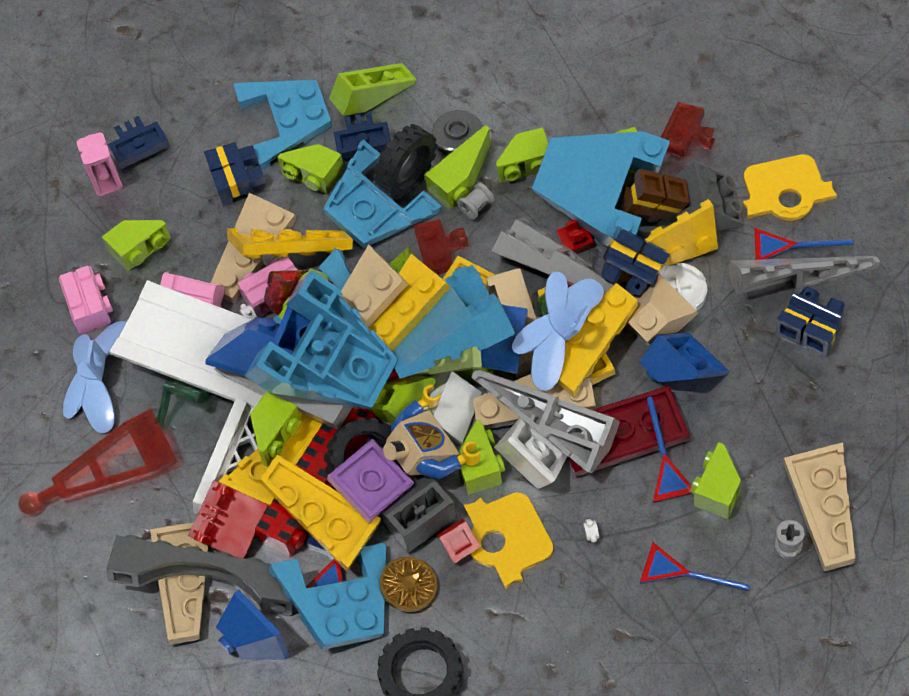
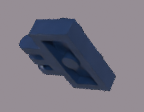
M371 111L366 112L367 121L362 122L361 113L355 114L357 123L352 124L350 115L345 116L347 129L333 132L336 149L342 155V159L354 157L357 147L362 140H365L378 152L385 151L387 148L386 144L391 140L388 123L374 124Z
M137 116L134 118L136 127H132L129 120L124 122L127 129L125 132H123L119 125L114 127L119 139L109 143L108 146L120 169L170 147L168 139L157 121L144 126L140 117Z

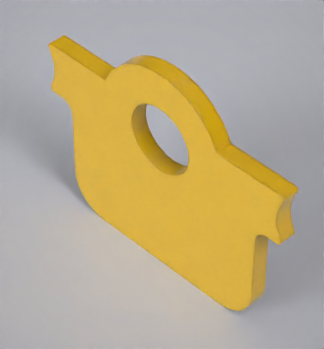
M800 154L751 165L744 171L743 179L750 199L743 201V206L747 210V218L771 213L781 220L795 221L808 215L814 203L837 198V194L832 188V181H822L815 160L809 155ZM785 192H794L800 197L801 202L795 207H785L779 202V197Z
M520 492L511 493L489 504L484 503L482 498H479L474 503L464 505L474 526L471 531L480 545L470 555L480 565L495 567L505 589L514 583L523 582V577L521 576L523 571L547 561L552 556L553 543L530 499L525 494ZM498 533L502 535L505 539L504 547L495 553L485 551L481 546V542L487 534Z

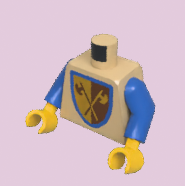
M430 384L424 388L420 401H413L397 415L391 425L392 433L387 438L383 451L388 460H397L405 473L409 475H424L434 479H441L461 469V465L464 463L469 466L478 464L481 452L469 454L476 449V442L470 441L465 443L463 454L460 455L431 411L424 410L425 407H436L441 397V393L435 398L428 396L434 389V385Z

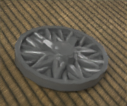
M454 110L441 115L435 121L432 135L437 139L435 143L438 144V148L450 154L482 128V124L476 115L468 111Z

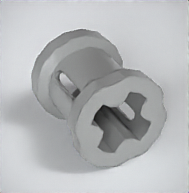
M477 183L474 186V190L465 198L461 197L457 204L468 218L474 220L478 216V212L487 204H492L495 198L484 184Z
M785 520L777 526L775 550L782 557L787 559L795 558L802 552L805 536L803 526L794 520ZM787 537L792 538V541H787Z

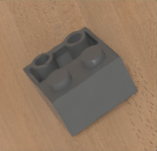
M693 162L674 176L686 179L690 204L678 213V216L686 211L688 214L693 213L701 208L700 203L709 199L714 208L716 231L740 228L745 225L741 213L742 207L738 201L736 184L733 178L696 162Z
M424 475L413 477L411 479L414 482L413 486L378 515L382 523L407 553L457 518L454 501L436 480Z

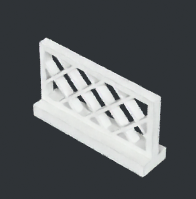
M237 398L234 401L193 499L194 514L198 515L212 481L218 482L225 474L238 467L237 463L241 461L237 453L238 447L250 442L254 451L258 449L255 442V433L251 434L247 427L253 408L248 407L246 401Z

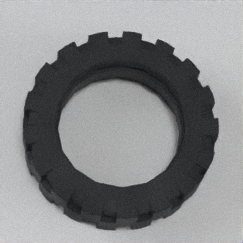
M411 124L410 127L407 125L403 127L401 132L398 131L394 135V139L392 141L389 140L386 144L387 148L384 152H381L379 156L380 161L376 163V173L373 175V180L376 181L374 183L375 186L395 199H401V196L404 198L409 195L410 191L413 192L417 188V184L424 180L426 172L431 169V162L436 157L435 151L438 147V144L435 143L437 141L436 137L415 124ZM410 155L408 161H407L406 164L403 166L405 160H406V159L408 158V156Z
M359 418L337 430L328 441L326 446L328 450L324 453V461H327V467H325L327 476L344 463V449L352 438L368 436L376 440L384 449L386 440L392 433L391 426L385 422L381 424L375 418H370L369 420ZM393 460L403 470L397 460Z
M421 627V630L416 631L414 628L407 629L406 633L395 635L392 638L393 641L390 644L387 643L382 649L383 655L379 656L377 663L379 667L377 676L385 696H458V689L463 684L464 673L461 656L458 649L455 648L454 642L450 638H445L442 632L437 630L432 632L426 627ZM420 649H428L438 653L445 660L447 674L443 682L435 690L425 694H411L402 690L397 685L394 678L395 668L399 660L407 653Z

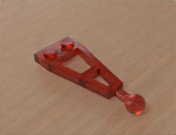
M150 408L123 422L52 477L53 486L38 494L35 492L24 493L19 499L18 506L23 514L33 516L40 512L44 503L58 496L63 501H67L149 477L177 463L178 460L153 410ZM130 433L145 466L105 477L97 458ZM89 465L95 481L68 489L65 482Z

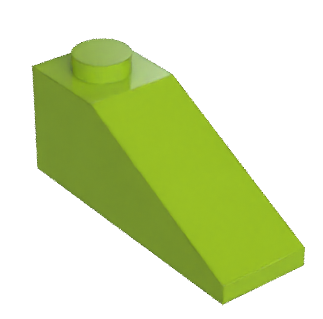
M403 63L338 73L329 99L343 116L363 113L414 85L417 79Z
M487 125L483 126L425 174L427 190L449 209L453 208L461 197L465 198L471 193L491 146L490 128Z

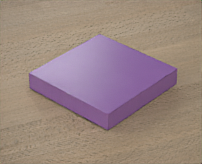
M373 439L327 477V480L368 524L414 484L393 460L390 461L385 457L383 449Z

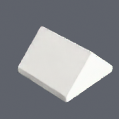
M453 371L431 376L436 382L433 391L428 396L435 398L441 393V397L436 407H425L424 410L431 411L452 443L463 445L475 416L473 399L481 396L482 392Z
M521 418L494 447L537 489L552 483L557 478L567 458V455Z

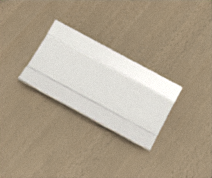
M147 280L136 306L109 353L232 401H235L236 398L246 401L247 406L253 409L263 397L218 374L214 370L215 367L205 364L206 358L224 334L252 319Z

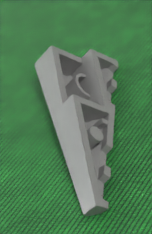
M525 217L516 219L511 229L501 231L491 250L494 253L547 274L561 272L565 275L567 282L577 283L584 279H594L602 285L604 293L615 285V283L602 278L600 274L594 272V265L564 244H560L548 237L549 234L547 232L532 228L530 226L531 221Z
M877 256L730 261L729 278L736 295L791 280L795 289H800L878 268L880 261Z
M216 367L214 369L218 374L262 396L266 393L265 389L243 375ZM272 393L296 405L299 412L335 430L341 428L352 407L357 408Z
M474 369L471 378L487 389L493 396L509 407L585 471L593 473L610 451L620 424L615 418L479 369Z

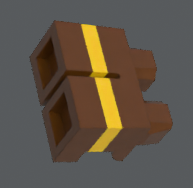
M639 169L634 174L635 183L631 187H623L624 199L621 201L620 207L623 212L632 215H643L648 222L656 223L659 219L671 221L690 204L686 179L665 174L662 176L661 173Z

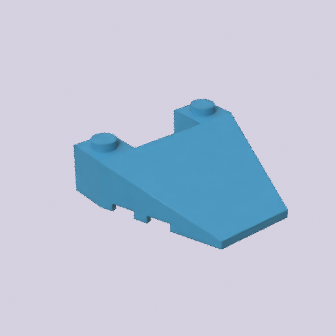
M644 131L551 138L532 186V191L558 211H562L571 219L577 220L579 227H583L594 235L595 239L601 244L608 246L617 226L636 235L642 219L615 209L630 168L659 173L670 141Z
M473 265L458 268L453 272L452 276L445 279V282L451 287L449 291L392 352L398 359L394 369L400 379L435 367L434 361L450 356L452 360L462 357L461 351L475 346L480 351L515 334L502 304L494 293L489 295L480 274Z
M311 270L299 281L286 303L288 307L310 321L292 355L269 341L257 353L245 377L269 393L371 409L398 359L375 331H370L361 321V315L355 308L352 310L341 297V291Z

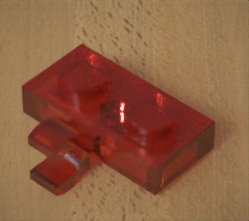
M677 102L661 135V138L670 141L666 153L685 157L692 140L705 149L712 148L715 138H712L714 129L699 126L704 117V108Z
M441 219L413 226L423 263L437 275L446 273L453 264L450 251L469 247L464 228H457L450 232L448 236H445Z

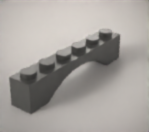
M116 535L107 565L109 582L141 587L152 581L170 576H206L223 581L239 589L251 598L261 610L292 616L294 607L293 602L288 601L282 592L283 588L276 578L273 579L269 573L270 563H265L261 559L233 557V555L227 552H205L195 546L183 548L173 546L171 543L161 540L151 542L142 540L135 535H126L125 537Z

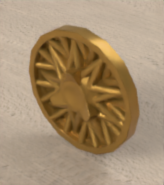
M411 556L399 557L390 561L383 569L379 580L380 592L385 601L393 608L404 612L419 611L427 607L434 599L438 587L437 578L431 566L423 560Z

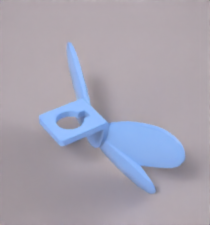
M552 272L547 279L545 288V299L549 314L525 326L515 337L512 349L516 354H526L534 350L531 377L535 387L543 391L550 390L558 382L564 363L565 340H569L580 331L590 310L603 298L604 289L596 280L584 279L568 288L565 275L561 272Z
M126 321L111 324L95 340H91L87 334H83L75 340L73 345V358L77 366V373L66 392L63 403V415L68 419L72 418L82 406L90 425L99 433L109 432L115 423L114 406L109 392L102 382L105 359L120 336Z

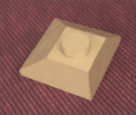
M657 274L653 285L648 283L640 296H634L638 300V307L626 324L650 347L658 335L677 334L698 312L660 274Z

